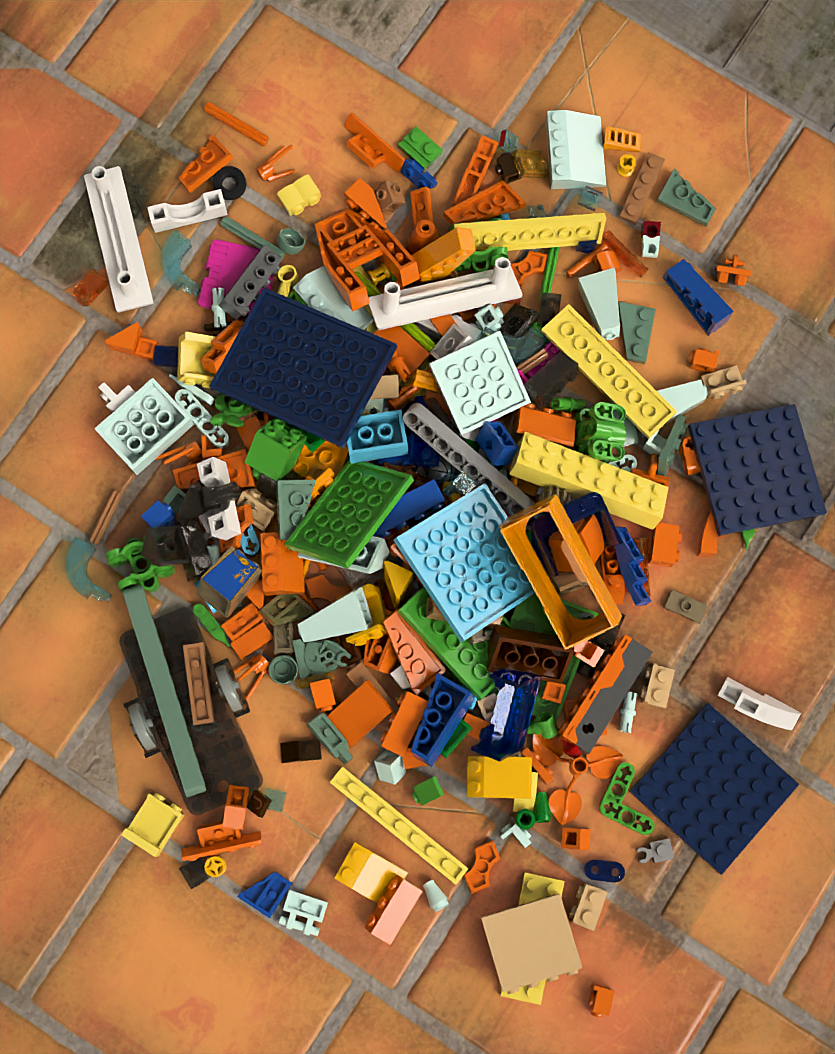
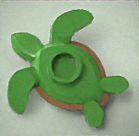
M219 395L215 399V407L221 413L214 415L210 419V423L214 426L226 423L231 426L242 427L244 426V421L261 411L234 399L227 404L225 402V395Z

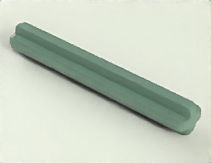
M227 216L221 220L222 227L258 249L266 245L279 257L284 258L285 252Z

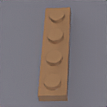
M649 152L647 153L619 219L634 225L637 224L663 166L664 158Z
M204 643L183 645L193 725L213 723L215 720Z

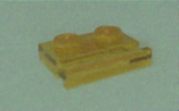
M515 149L511 153L512 156H515L514 162L520 177L546 178L550 175L547 163L540 156L541 151Z

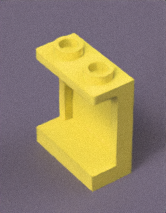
M185 332L179 336L177 381L184 382L185 385L200 384L204 388H210L209 386L216 374L205 371L201 358L213 348L211 341L215 336Z
M155 792L154 795L148 793L146 801L130 826L125 828L122 836L154 857H158L185 814L181 813V807L174 803L171 805L164 802L165 797Z

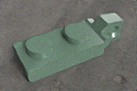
M321 712L306 724L335 759L338 757L345 765L353 758L347 750L349 748L348 741L324 712Z

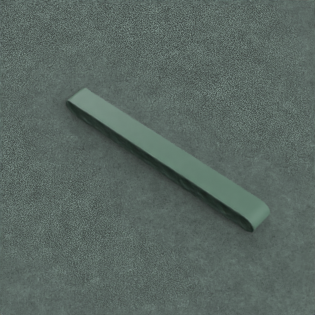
M140 584L122 590L186 797L207 791L143 585Z

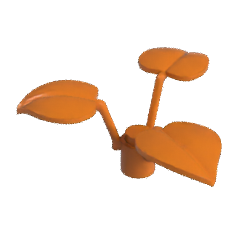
M533 734L532 749L541 758L538 761L547 766L554 765L556 760L569 763L570 773L574 775L567 791L563 789L554 791L548 801L553 816L559 824L565 825L574 820L581 810L582 800L580 795L575 792L570 793L578 776L585 773L588 767H590V772L594 777L607 779L615 773L623 755L609 747L595 746L590 754L586 755V759L582 757L574 760L571 758H561L560 756L564 753L562 741L558 740L559 735L545 739L541 734Z

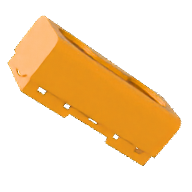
M557 494L549 496L510 516L501 524L500 531L521 570L525 572L565 650L598 636L619 624L622 615ZM540 512H549L564 538L560 547L580 582L589 584L602 608L597 616L583 620L572 616L567 611L527 537L526 526L532 516Z

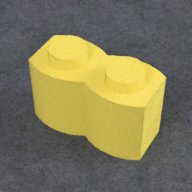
M308 174L280 190L277 196L289 216L302 213L306 206L317 204L321 198V193Z

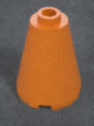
M421 220L408 236L406 246L410 255L442 237L431 221Z

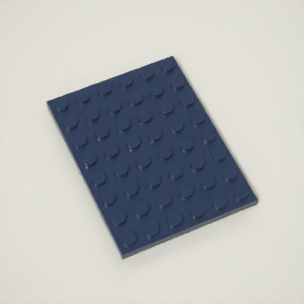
M263 287L209 387L214 391L276 419H280L289 425L343 449L398 346L396 343Z

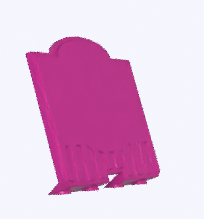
M217 239L213 240L212 245L210 244L208 262L205 265L207 270L210 269L208 278L204 277L202 280V290L197 301L199 306L212 309L213 288H216L217 291L218 288H223L225 297L260 249ZM271 274V276L269 277L271 282L266 287V289H272L273 274ZM251 301L248 306L252 309L255 303ZM250 309L249 312L245 315V317H248V315H249L251 309Z

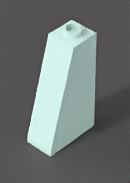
M615 268L578 278V290L596 331L605 340H613L619 337L620 321Z
M701 380L657 391L677 411L666 424L675 420L679 414L683 415L702 404L708 395L707 388L702 384Z
M362 586L298 624V632L302 637L303 643L363 631L372 626L374 623Z

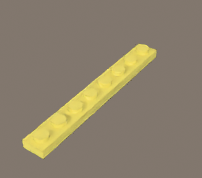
M344 767L330 781L333 786L455 885L468 870L465 865Z

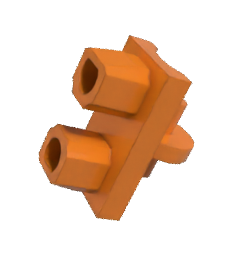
M734 254L732 259L725 258L724 264H729L731 267L715 265L714 271L717 272L716 282L727 283L729 274H735L734 285L745 286L747 277L751 276V270L736 268L737 266H744V261L738 260V254Z

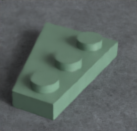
M675 168L657 200L658 203L706 227L716 210L701 193H697L691 187V184L679 175Z
M618 302L626 361L645 364L656 309Z
M679 414L659 456L658 475L667 476L676 450H679L681 445L682 435L685 436L688 429L686 416Z
M316 480L276 481L279 540H287L306 516Z

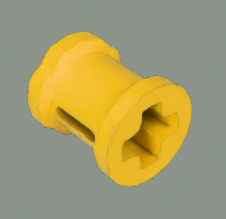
M624 154L620 158V163L617 167V172L620 176L629 177L632 175L636 165V159L633 155Z
M381 263L380 267L367 271V275L375 286L379 281L391 278L388 268L383 263Z

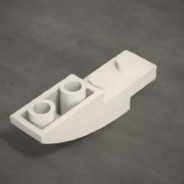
M727 677L718 694L719 697L734 704V709L754 719L783 729L792 730L801 715L799 711L767 694L762 696Z

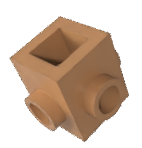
M384 181L374 190L381 211L394 212L406 203L398 183Z

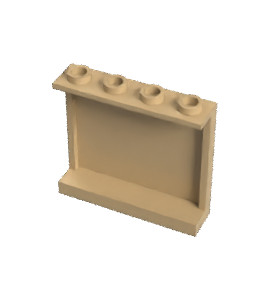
M559 893L480 917L503 992L507 991V994L518 992L519 987L527 985V988L539 985L538 981L546 979L547 982L559 979L558 975L564 973L567 976L579 973L578 969L582 968Z

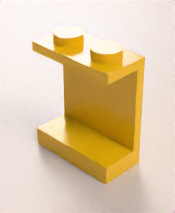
M369 583L362 586L374 624L367 630L354 632L352 636L346 638V642L355 644V646L364 645L367 643V640L380 638L386 633L382 620L386 618L380 588ZM344 594V595H342V596H339V597H337L336 599L338 600V599H340L341 597L345 596L346 594Z

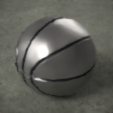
M440 454L432 457L427 466L429 479H434L440 487H442L444 482H456L461 474L458 469Z

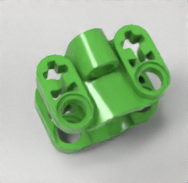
M494 218V219H491V220H488V221H498V220H503V219H501V218ZM454 224L449 226V232L454 229ZM490 246L487 250L475 251L455 270L462 272L470 269L471 266L473 274L487 271L489 264L494 267L495 261L498 258L504 257L508 259L507 247ZM483 264L485 268L479 269L476 265Z
M598 402L592 405L590 409L584 408L575 414L577 425L574 445H578L575 451L582 452L584 455H590L594 459L603 460L605 463L621 460L625 455L623 448L626 437L624 425L626 418L625 409L620 405ZM613 410L619 412L620 417L618 420L614 418ZM582 415L590 419L585 421V418H582ZM613 447L618 451L617 458L611 453Z
M159 532L146 535L142 538V541L136 537L130 538L123 549L116 548L105 554L109 565L113 568L128 562L132 566L134 574L130 573L131 576L116 582L122 593V590L142 584L147 592H156L160 587L159 578H166L176 573V569L170 559L156 565L152 561L150 553L165 546ZM141 561H147V566L144 569L138 568ZM154 578L153 586L146 587V581Z

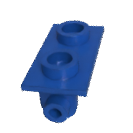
M405 159L400 172L416 185L418 189L423 187L431 189V187L435 188L438 184L436 178L427 171L424 174L422 173L424 168L416 160Z

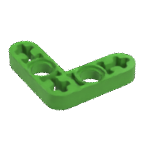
M627 762L618 765L599 805V811L603 816L639 834L649 835L655 828L653 820L621 804L635 774L632 764ZM627 766L629 767L630 775H625L623 781H627L625 785L622 781L615 779L616 776L621 778L623 772L620 769ZM614 784H619L622 787V793L618 796L612 793L611 788ZM610 802L612 803L611 807L618 810V806L621 807L617 814V819L614 818L616 813L609 811L607 814L605 812L604 804H609ZM624 811H629L632 814V820L629 823H625L621 819ZM637 815L640 817L638 821H648L649 830L645 829L643 832L642 826L635 824V828L632 827Z

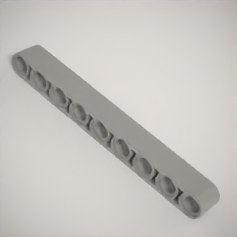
M414 403L404 413L403 421L412 431L477 487L485 483L501 508L512 516L536 504L422 404ZM544 512L532 516L527 523L526 529L536 530L544 518Z

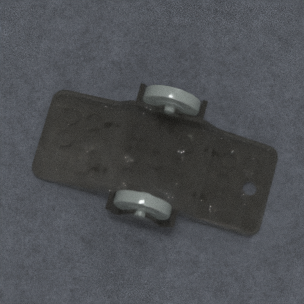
M182 607L154 619V623L207 791L188 798L186 797L134 628L123 633L119 643L134 680L138 698L123 705L129 713L130 726L134 736L144 749L145 758L161 752L171 770L187 809L193 815H202L226 804L228 789L225 792H220L217 789V784L220 781L224 780L228 785L249 787V793L262 786L263 776L238 721V717L251 711L241 684L237 680V675L228 658L214 664L194 613L191 609ZM203 642L215 722L193 725L183 645Z

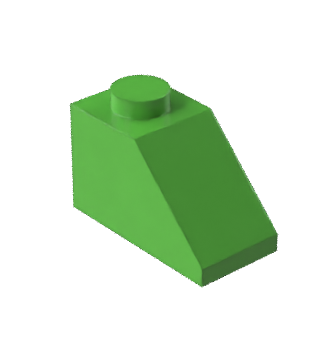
M436 776L414 786L415 791L412 792L416 804L420 802L422 806L444 795Z

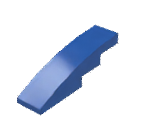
M614 527L615 550L626 587L636 606L647 605L651 602V599L643 584L648 579L639 565L644 558L627 528Z

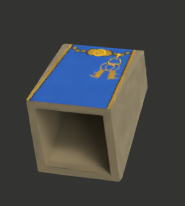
M231 546L200 578L197 595L224 617L228 618L260 579L262 570L256 562H251L246 558L241 550Z

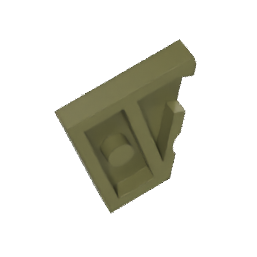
M297 594L277 595L260 609V614L273 626L305 619L315 613Z

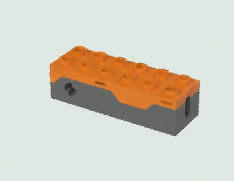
M626 634L614 641L609 649L612 653L607 654L599 665L602 669L600 671L597 670L591 677L589 683L592 685L590 688L587 687L583 690L578 698L581 701L580 704L573 706L568 714L570 717L569 722L565 721L559 728L560 736L558 740L562 741L564 753L573 759L581 755L586 756L590 754L653 652ZM587 727L589 732L585 734L582 728Z

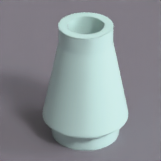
M434 880L423 885L430 908H433L434 912L440 911L449 905L447 896L435 884Z

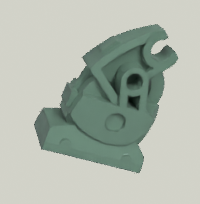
M302 639L292 640L302 680L310 679L312 675L321 676L332 672L339 665L347 667V664L342 663L341 659L343 656L351 658L350 653L334 641L325 640L303 643Z

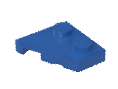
M274 872L238 894L237 897L268 918H271L291 887L292 882L279 873Z

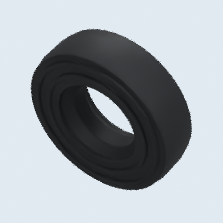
M227 166L215 173L213 188L214 191L221 189L224 200L238 199L246 190V178L238 168ZM232 177L237 181L235 188L230 190L225 189L222 185L224 179Z

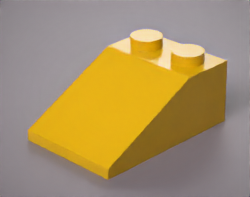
M468 756L467 797L531 799L532 758Z
M355 842L334 879L378 903V900L388 890L389 882L396 875L405 879L408 872Z

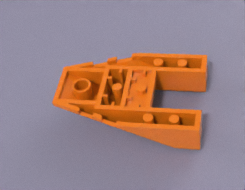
M345 209L315 224L323 265L342 298L352 311L370 303L366 286L352 270L378 257L403 287L420 279L417 262L389 230L379 228L378 224L365 221L363 216Z

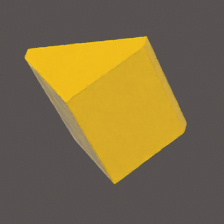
M387 560L384 561V580L394 609H400L412 590L413 572Z

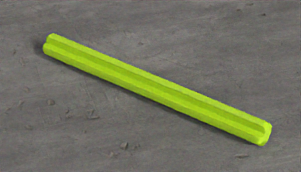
M358 271L355 272L366 286L369 297L382 294ZM414 323L400 325L428 352L435 347L436 344Z

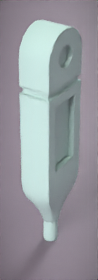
M172 374L169 375L181 388L190 391L195 397L211 406L215 401L212 396L203 392L198 387L185 385L184 382L177 381V377Z

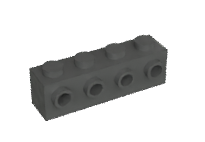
M264 245L218 306L236 320L241 315L245 317L251 309L248 305L251 301L255 303L260 295V289L266 288L271 282L269 277L271 274L275 276L280 270L281 266L279 264L283 259Z

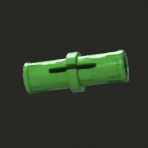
M572 397L553 398L554 401H551V408L553 410H564L565 412L580 411L586 406L583 399H572Z

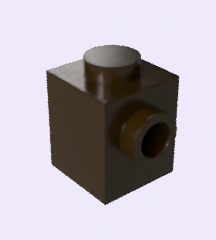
M505 152L497 158V165H495L497 175H501L502 180L506 184L522 179L523 170L516 153Z

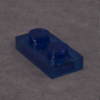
M155 345L154 366L178 367V347Z

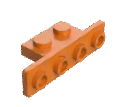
M350 113L346 120L345 128L354 137L347 141L346 146L372 169L385 162L398 173L404 164L405 158L355 114Z
M223 821L197 826L201 845L183 848L181 853L182 861H195L199 857H213L226 851L235 852L239 848L256 847L262 843L261 831L241 835L240 829L232 830L222 827Z

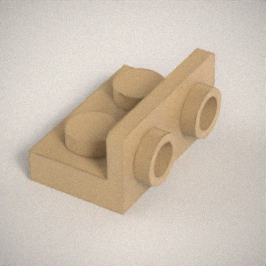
M737 365L700 377L702 384L707 388V399L712 397L714 400L719 399L729 392L732 394L743 391L747 384L746 380H742Z
M249 488L243 491L235 505L236 508L244 504L251 505L253 525L264 532L267 531L275 515L278 514L277 503L263 497L262 493L257 489Z
M656 663L647 667L645 672L647 683L646 686H642L640 697L643 698L642 703L666 709L675 670L658 666Z
M586 883L583 884V887L579 886L576 893L578 898L576 906L572 905L569 917H571L570 922L594 931L608 892Z

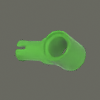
M551 712L541 713L532 722L519 723L517 726L519 736L541 734L543 738L549 739L559 733Z

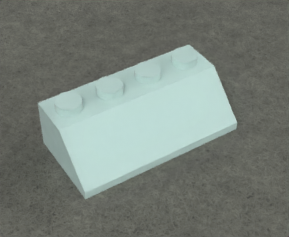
M324 266L306 274L293 287L309 307L365 330L374 321L373 317L364 307L355 311L350 309Z
M372 536L349 569L371 574L383 568L384 561H386L389 554L385 539ZM298 553L299 558L325 563L333 566H338L302 553Z

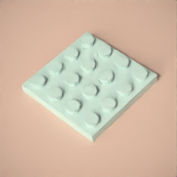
M500 331L428 363L460 435L484 425L485 421H493L531 403Z

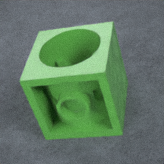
M273 418L256 431L244 463L275 481L281 480L295 468L307 436L299 430L288 426L284 421Z

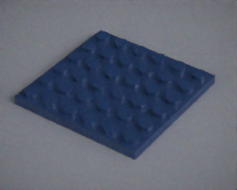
M795 404L688 425L718 537L827 514Z
M707 703L629 792L713 869L722 875L798 787L799 783L714 707Z

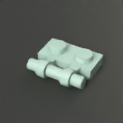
M289 890L283 910L290 912L289 918L281 916L279 924L286 926L290 930L293 928L303 931V934L308 936L310 934L318 936L320 928L314 927L313 922L315 920L322 923L328 902ZM296 916L308 918L307 923L296 921Z

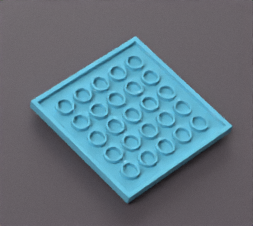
M485 483L394 539L399 550L461 643L535 593L525 572L521 570L500 531L501 524L508 516Z

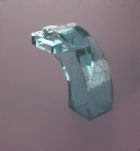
M175 229L164 243L161 254L162 267L169 283L176 291L181 287L187 294L190 295L192 293L197 297L201 292L199 285L185 275L180 268L183 257L192 248V245L188 238Z
M485 327L482 331L480 339L488 335H491L496 331L488 327ZM533 327L529 329L526 335L520 338H510L502 335L514 363H521L540 349H543L547 339L542 332Z
M75 537L68 549L65 561L69 582L85 598L88 599L91 595V597L100 602L103 599L109 602L113 595L93 584L87 575L88 562L96 549Z

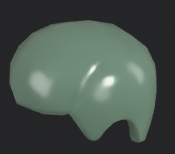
M281 229L277 236V244L280 250L285 252V254L296 255L304 248L306 240L296 229Z
M284 654L273 658L268 667L271 679L282 685L293 682L299 672L295 659Z

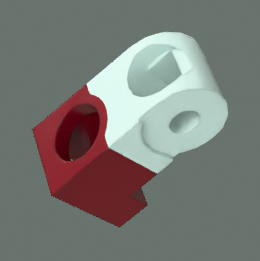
M643 222L641 226V257L657 258L661 222Z

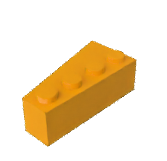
M456 227L411 255L417 262L420 281H442L475 252L471 229Z

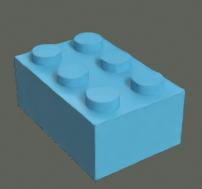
M402 410L360 416L347 441L351 464L408 455V443Z

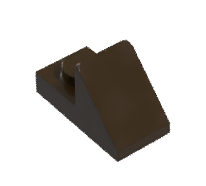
M318 739L280 743L282 763L322 760L321 744Z

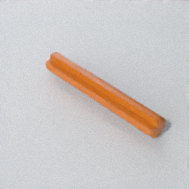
M207 102L204 106L206 113L260 145L265 146L269 140L267 135L211 102Z

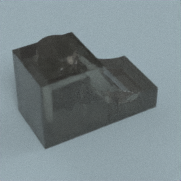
M542 293L538 313V322L542 324V327L559 313L561 294Z

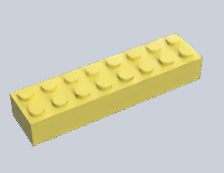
M524 432L517 443L519 449L513 457L510 475L547 489L550 486L553 488L559 486V489H566V492L571 493V498L652 530L662 520L668 487L528 432Z

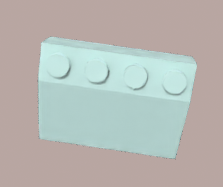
M568 110L547 111L545 122L550 188L606 187L601 117Z
M152 378L101 422L95 430L130 469L138 475L187 432L194 423L188 414Z

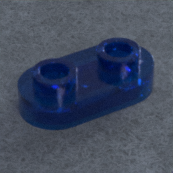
M589 860L584 866V873L591 880L616 883L624 878L625 869L618 862ZM593 866L598 867V873H592L591 869ZM612 869H618L617 876L612 875Z

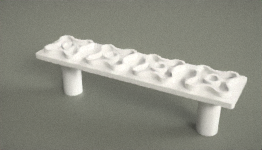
M97 166L92 170V173L85 174L84 179L116 311L119 313L151 305L154 302L121 168L118 166L105 169L102 166Z
M500 257L495 261L494 269L403 290H400V286L397 283L389 282L384 287V294L368 297L370 302L368 305L377 330H383L522 297V292L510 266V261L507 258Z

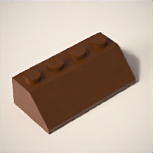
M494 625L490 636L491 639L488 642L487 671L562 684L575 649L571 647L565 650L556 635Z

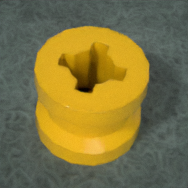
M214 856L207 859L204 867L209 876L218 877L226 871L227 866L222 857Z

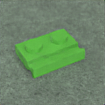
M417 126L398 143V148L410 159L416 160L424 168V171L443 153V149Z

